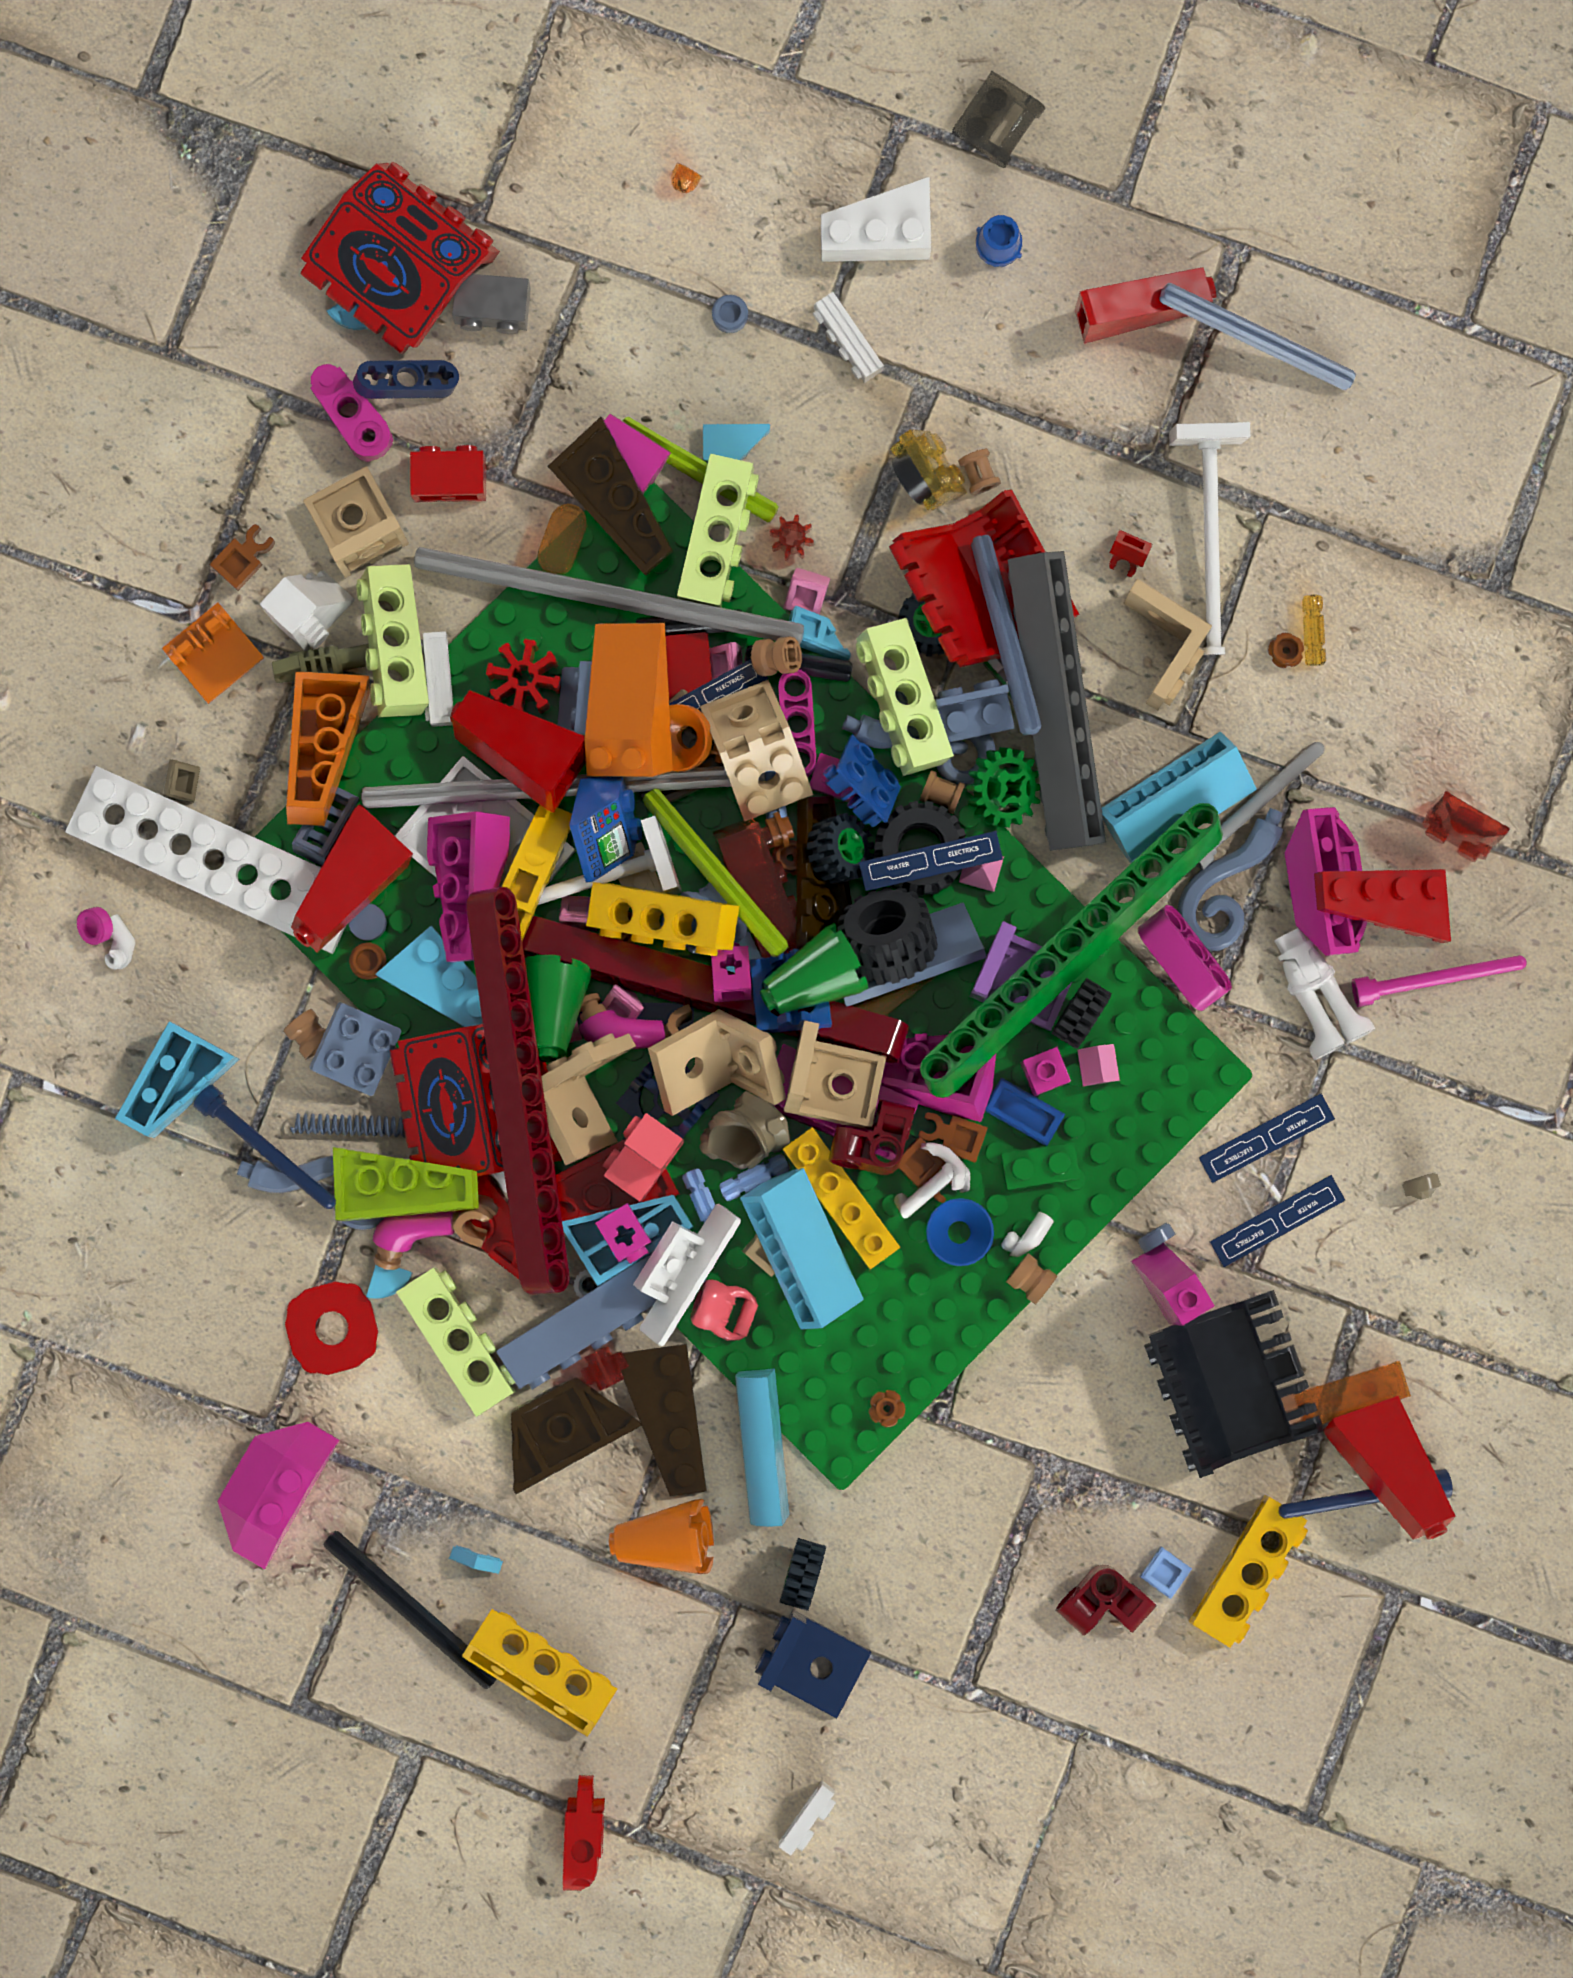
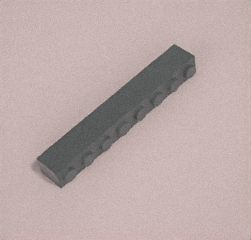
M1043 552L1008 559V580L1012 587L1014 619L1017 622L1020 647L1042 725L1039 732L1033 734L1035 746L1034 759L1039 773L1040 799L1044 808L1045 835L1049 842V849L1053 851L1106 843L1065 552Z

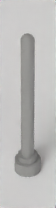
M1320 742L1312 743L1221 824L1223 831L1222 840L1196 866L1204 870L1214 861L1213 856L1217 853L1216 848L1324 753V745Z

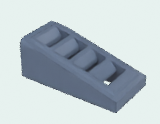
M337 788L334 801L344 805L345 808L341 811L331 806L328 814L338 819L335 824L326 820L325 826H318L330 832V835L327 837L313 830L315 825H302L292 842L294 853L320 866H323L359 802V797L341 788ZM310 839L322 845V849L307 842V840Z

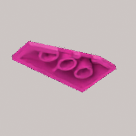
M474 811L428 818L427 858L429 866H434L438 883L433 886L435 898H441L443 914L439 923L447 962L474 961L467 916V899L475 891L499 887L509 854L510 817Z
M927 1033L915 1034L913 1038H906L898 1063L885 1062L881 1080L882 1086L920 1101L919 1105L969 1120L982 1121L993 1088L996 1054L955 1093L944 1098L936 1097L930 1093L921 1075L920 1065L925 1056L948 1035L928 1036ZM966 1046L959 1053H968L974 1046ZM940 1071L933 1078H942L947 1071Z

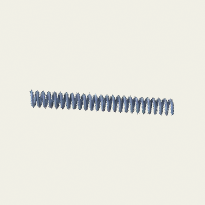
M299 1113L296 1114L295 1127H290V1131L293 1134L298 1129L300 1134L305 1131L308 1135L312 1131L316 1135L320 1130L322 1135L327 1131L329 1135L335 1132L338 1136L342 1131L344 1136L348 1132L351 1136L355 1135L356 1132L358 1136H361L364 1132L367 1137L370 1133L374 1137L378 1133L383 1137L386 1132L388 1137L393 1133L397 1138L401 1133V1136L405 1138L403 1118L401 1116L399 1117L397 1132L394 1116L391 1119L390 1131L387 1116L384 1117L383 1129H381V1117H377L374 1131L372 1115L369 1118L368 1130L366 1116H362L361 1129H359V1116L356 1115L352 1131L350 1114L347 1117L346 1130L343 1114L340 1116L338 1129L337 1115H333L330 1130L328 1113L325 1117L324 1129L321 1114L318 1115L317 1128H315V1115L313 1113L311 1114L309 1130L306 1113L303 1116L302 1128L300 1126Z

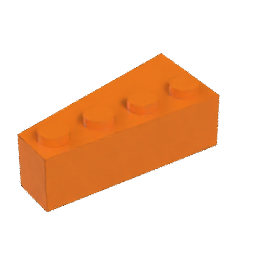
M313 672L295 673L286 805L287 824L325 826L370 695L369 676Z

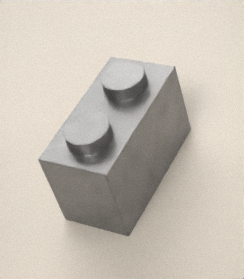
M471 274L454 294L452 312L454 323L467 331H481L482 327H493L499 333L517 334L518 330H527L531 291L529 279Z

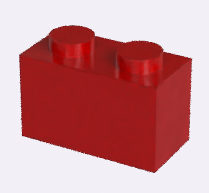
M472 445L456 446L455 451H441V448L438 446L419 447V452H410V490L413 501H486V457L483 450L477 451V447Z

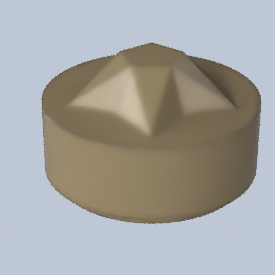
M1435 1172L1407 1180L1402 1184L1406 1197L1412 1196L1420 1200L1431 1197L1436 1188L1441 1186L1438 1174H1435Z

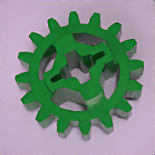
M999 747L998 751L988 750L986 751L987 759L977 758L975 760L979 767L978 771L969 770L968 772L974 778L973 784L966 785V790L973 791L974 796L968 800V804L978 805L974 814L976 817L985 818L986 824L1010 828L1011 824L1021 825L1023 824L1022 815L1032 817L1034 814L1030 808L1031 804H1040L1041 802L1035 796V792L1041 789L1040 784H1036L1035 781L1039 777L1038 770L1031 769L1035 760L1024 757V751L1012 750L1006 747ZM1002 764H1011L1010 767H1004L1003 769L999 768V766ZM1007 805L1010 807V809L1006 811L998 810L999 807L1005 808Z

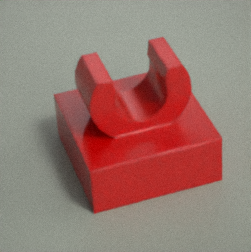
M1119 530L1109 552L1113 555L1109 568L1114 570L1119 560H1126L1130 564L1127 576L1132 577L1136 573L1138 566L1143 568L1153 544Z

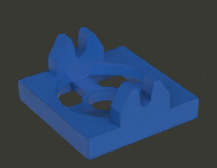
M793 949L788 954L783 952L777 957L770 955V958L749 960L756 1028L763 1032L775 1033L802 1030L804 1021L818 1023L819 1028H829L832 1025L829 1002L815 1005L810 1013L805 1011L798 1013V1010L776 1016L767 1009L759 991L763 990L762 981L799 951L798 949Z

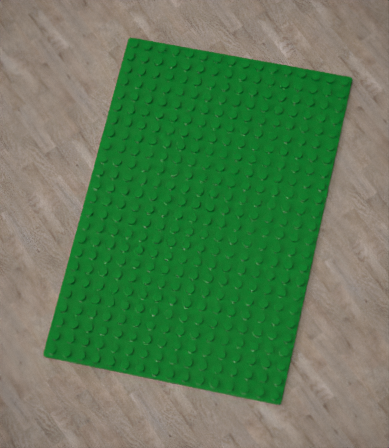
M654 482L649 484L644 496L673 552L647 576L641 572L587 510L572 522L527 568L678 599L677 593L694 521ZM708 560L701 567V573L706 577H715L721 571L720 563L715 560ZM740 566L731 567L729 580L734 581L730 603L723 601L722 608L740 609L746 613L789 621L790 615ZM507 587L448 645L453 707L457 702H462L469 690L493 699L490 690L497 689L507 682L497 679L490 681L486 674L489 663L496 667L510 668L509 662L506 658H502L498 651L499 647L505 643L510 644L513 655L519 661L523 659L524 639L536 641L538 651L535 652L533 664L545 657L547 651H551L557 660L558 667H553L542 675L553 678L559 676L561 679L564 667H579L580 661L592 662L595 624L636 623L637 618L650 617L651 615ZM735 632L708 633L709 648L730 642H736L740 645L742 663L745 662L747 647L754 645L757 640L764 639ZM801 648L802 654L824 657L812 651ZM521 671L522 676L519 673L516 675L520 686H527L526 681L529 683L533 681L528 671ZM779 671L774 675L767 676V680H769L778 702L779 680L783 675ZM809 676L812 684L816 763L820 753L840 759L849 737L853 734L842 729L847 715L860 720L862 715L865 714L880 720L879 714L881 710L879 704L852 676L848 682ZM791 680L785 685L787 694L794 697L800 696L806 689L805 685L799 680ZM539 688L538 692L543 699L548 700L550 708L542 714L539 713L532 696H526L524 712L558 725L560 693L557 694L555 690ZM516 693L503 700L502 703L512 706ZM424 710L422 715L378 717L377 715L354 738L338 788L359 797L357 806L359 804L363 806V788L440 783L462 756L491 780L506 778L456 740L453 725L432 727L430 721H426ZM793 716L787 722L790 730L794 733H801L808 726L805 718L801 716ZM869 747L873 752L874 758L884 769H889L894 773L898 784L901 786L891 813L900 805L903 807L909 805V802L918 801V803H923L919 800L931 770L936 772L937 777L942 778L938 773L937 767L903 776L900 767H897L893 761L891 748L879 749ZM798 752L805 769L810 763V758L807 754ZM586 763L578 775L587 774ZM812 773L809 777H807V778H808V781H809V784H810V781H811V778H812L813 773ZM732 787L703 788L671 803L787 940L788 948L784 954L791 953L793 949L800 950L803 946L796 947L797 875H792L791 873L783 875L775 869V861L772 859V853L775 848L771 843L766 828L765 814L744 821ZM964 788L954 814L950 815H955L959 820L958 824L964 829L965 838L994 831L997 832L1004 859L995 891L991 892L959 883L960 872L948 888L940 890L938 894L932 896L927 894L919 898L924 899L930 914L964 902L984 947L986 956L1003 921L1017 927L1014 935L1043 947L1085 906L1005 827L986 824L985 818L976 817L974 813L978 805L968 804V800L973 796ZM812 790L813 795L809 797H822L828 795ZM633 792L635 800L633 813L635 818L643 820L652 817L653 815L648 812L640 793ZM576 796L563 797L557 808L572 813ZM532 798L515 799L533 815H535L540 805ZM834 798L837 815L848 813V816H857L852 811L853 808L850 809L847 806L848 802ZM333 800L332 806L343 811L345 806ZM796 801L786 805L787 816L794 833V837L788 840L797 841ZM421 805L365 809L395 836ZM286 806L254 837L322 868V866L293 852L292 842L302 825L287 824ZM330 815L327 817V820L335 824L338 819ZM882 820L875 827H871L868 823L863 828V831L869 830L872 835L867 838L869 843L874 842L875 844L876 834L883 823ZM661 825L682 892L699 893V889L705 887L709 881ZM318 826L313 828V830L327 837L330 835V832ZM642 827V839L637 840V843L642 842L645 850H648L650 848ZM913 829L902 836L898 851L902 853L941 844V841L929 830ZM570 830L566 842L576 850ZM310 839L307 840V842L322 849V845ZM870 849V853L874 854V849ZM577 850L546 887L583 875ZM788 855L787 860L793 861V856ZM411 858L409 866L369 903L379 907L386 916L387 926L385 932L378 939L363 941L357 938L351 932L348 923L333 954L322 949L317 953L311 946L306 947L296 937L281 931L360 1011L400 1028L401 1034L398 1041L463 1028L460 1024L379 977L371 980L359 978L350 967V955L354 948L362 943L378 945L384 951L387 963H389L430 926L442 937L439 923L443 914L441 898H435L433 886L438 883L437 878L415 859ZM252 865L243 866L238 872V880L242 885L253 884L258 876L257 869ZM863 877L848 881L852 904L855 903L854 899L857 897H864L868 895L869 891H872L865 890ZM618 879L608 882L611 884L620 885ZM279 880L272 885L271 894L275 900H284L291 893V886L285 880ZM881 887V888H877V889H873V890H876V892H877V891L883 890V888H886V887ZM592 888L568 896L591 897ZM562 898L537 905L533 916L560 923L559 916ZM1098 922L1094 924L1093 928H1099L1104 925ZM747 927V932L750 933L761 958H770V953ZM597 928V931H593V930H586V931H590V932L599 934V933H600V928ZM654 938L653 944L632 943L712 966L710 955L694 954L689 952L686 947L685 950L663 947L664 940ZM1118 939L1071 983L1051 1031L1028 1023L996 1053L992 1092L1002 1077L1033 1095L1020 1062L1058 1047L1071 1082L1035 1097L1065 1114L1048 1146L1075 1142L1080 1179L1007 1190L1001 1153L1046 1146L987 1112H984L981 1122L965 1119L988 1127L976 1163L959 1157L970 1171V1190L963 1193L960 1192V1189L955 1191L952 1190L951 1185L948 1183L939 1192L946 1201L960 1198L972 1200L981 1205L991 1217L994 1228L993 1243L985 1256L976 1263L967 1266L949 1265L935 1256L930 1249L926 1235L927 1223L933 1211L942 1204L933 1197L910 1217H902L894 1203V1198L901 1193L909 1198L918 1188L899 1169L888 1175H880L861 1169L842 1167L901 1248L872 1269H869L819 1201L864 1300L823 1328L800 1329L776 1275L774 1274L771 1277L742 1252L756 1235L740 1197L746 1194L745 1191L740 1193L741 1196L727 1201L719 1187L722 1182L730 1178L733 1180L738 1178L737 1175L748 1170V1168L739 1169L727 1161L711 1159L703 1154L699 1148L701 1134H703L704 1129L709 1127L708 1122L712 1120V1116L721 1111L733 1110L736 1099L747 1090L734 1083H730L716 1091L720 1096L683 1138V1145L666 1167L680 1194L676 1195L675 1198L694 1226L690 1231L698 1234L704 1224V1221H700L689 1195L691 1190L686 1188L682 1179L683 1174L693 1169L701 1170L705 1179L703 1184L705 1187H708L715 1205L720 1204L741 1219L733 1237L729 1240L706 1280L713 1279L722 1282L726 1286L745 1288L756 1297L758 1303L748 1335L741 1340L727 1341L717 1337L710 1330L700 1329L692 1324L690 1317L698 1292L676 1328L735 1387V1375L740 1371L775 1369L781 1433L837 1489L845 1490L1031 1302L1026 1298V1293L1020 1288L1014 1289L1006 1283L1011 1273L1028 1253L1037 1260L1038 1266L1043 1270L1049 1269L1058 1275L1251 1080L1252 1071ZM1071 947L1066 952H1076L1080 947ZM985 958L850 1006L901 1020L909 1026L906 1038H913L915 1034L927 1033L928 1036L949 1035V1031H953L983 1003L969 997ZM463 961L476 976L474 961ZM1086 978L1112 994L1098 1020L1077 1050L1114 1044L1120 1081L1083 1086L1077 1050L1051 1034L1059 1018ZM590 979L585 996L598 993L601 998L600 1002H603L615 985ZM630 990L636 993L641 1003H675ZM843 998L837 999V1000H833V1001H836V1002L845 1004ZM694 1008V1023L711 1013ZM993 1021L986 1028H994L1001 1021ZM780 1032L769 1033L777 1046L776 1058L783 1044L797 1050L799 1038ZM583 1038L569 1043L566 1054L562 1057L566 1056L568 1058L573 1055L572 1050L588 1042ZM648 1048L631 1049L584 1076L618 1142L625 1137L623 1133L633 1120V1117L618 1106L616 1102L626 1092L632 1081L639 1076L643 1068L651 1062ZM695 1057L686 1064L690 1070L695 1065ZM653 1075L651 1078L656 1081V1077ZM643 1086L640 1103L643 1113L648 1114L655 1106L653 1101L654 1094ZM659 1093L658 1098H657V1102H658V1105H659L662 1109H664L663 1104H662V1100H661V1096H660V1093ZM695 1104L688 1107L691 1112L694 1110ZM918 1104L913 1117L908 1140L906 1139L904 1151L919 1137V1131L927 1134L935 1132L936 1124L934 1121L924 1118L926 1113L937 1114L943 1123L947 1125L950 1124L952 1115ZM663 1114L658 1119V1122L666 1127L679 1125L684 1121L677 1114L673 1116ZM785 1116L790 1143L812 1128ZM814 1129L831 1151L834 1137ZM936 1139L934 1141L925 1142L937 1143L942 1145L944 1140ZM783 1149L781 1150V1152H770L769 1155L766 1158H763V1160L760 1162H764V1164H766L769 1162L768 1159L776 1155L782 1154L789 1165V1171L796 1170L794 1165L783 1152ZM601 1151L568 1165H565L563 1159L562 1161L554 1162L555 1175ZM876 1155L877 1159L881 1162H891L886 1158ZM1038 1212L1045 1213L1052 1218V1226L1037 1247L1020 1257L1010 1256V1252L1002 1248L1001 1243L1007 1234L1015 1232L1019 1237H1022ZM956 1221L949 1226L948 1236L952 1242L962 1244L969 1239L970 1229L966 1223ZM736 1298L735 1305L728 1319L729 1323L725 1326L730 1332L734 1331L745 1301L744 1298ZM887 1390H891L900 1395V1401L905 1404V1414L903 1418L897 1420L896 1425L884 1427L880 1422L875 1423L869 1415V1409L871 1408L870 1400L877 1392L885 1393ZM885 1405L883 1410L889 1412L890 1406Z

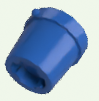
M996 215L990 218L982 227L976 229L978 233L976 237V250L979 257L986 264L994 267H1004L1013 263L1017 258L1022 257V235L1017 223L1011 217Z

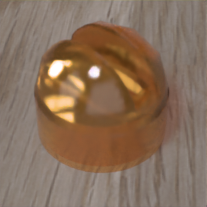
M677 162L671 174V185L680 193L687 194L698 186L702 176Z

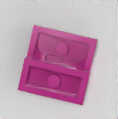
M609 414L605 422L644 494L649 484L654 483L671 452L619 418Z

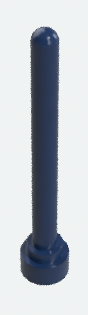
M209 1085L198 1095L193 1107L202 1115L219 1118L325 1209L335 1207V1197L228 1108L224 1094L214 1085Z
M1445 1468L1434 1470L1446 1497L1451 1498L1453 1486L1449 1472ZM1370 1489L1282 1504L1278 1509V1513L1282 1518L1288 1519L1380 1503V1500Z

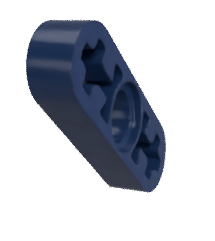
M444 360L366 361L358 367L353 378V386L359 395L368 399L445 398L450 396L457 386L459 372L452 363ZM401 372L411 374L416 384L411 387L402 385L397 379V374ZM387 373L389 374V379H385ZM366 374L371 375V378L377 381L376 385H371L370 380L365 379ZM437 374H441L442 379L448 380L446 385L441 384V380L435 378ZM424 380H428L426 385H423Z

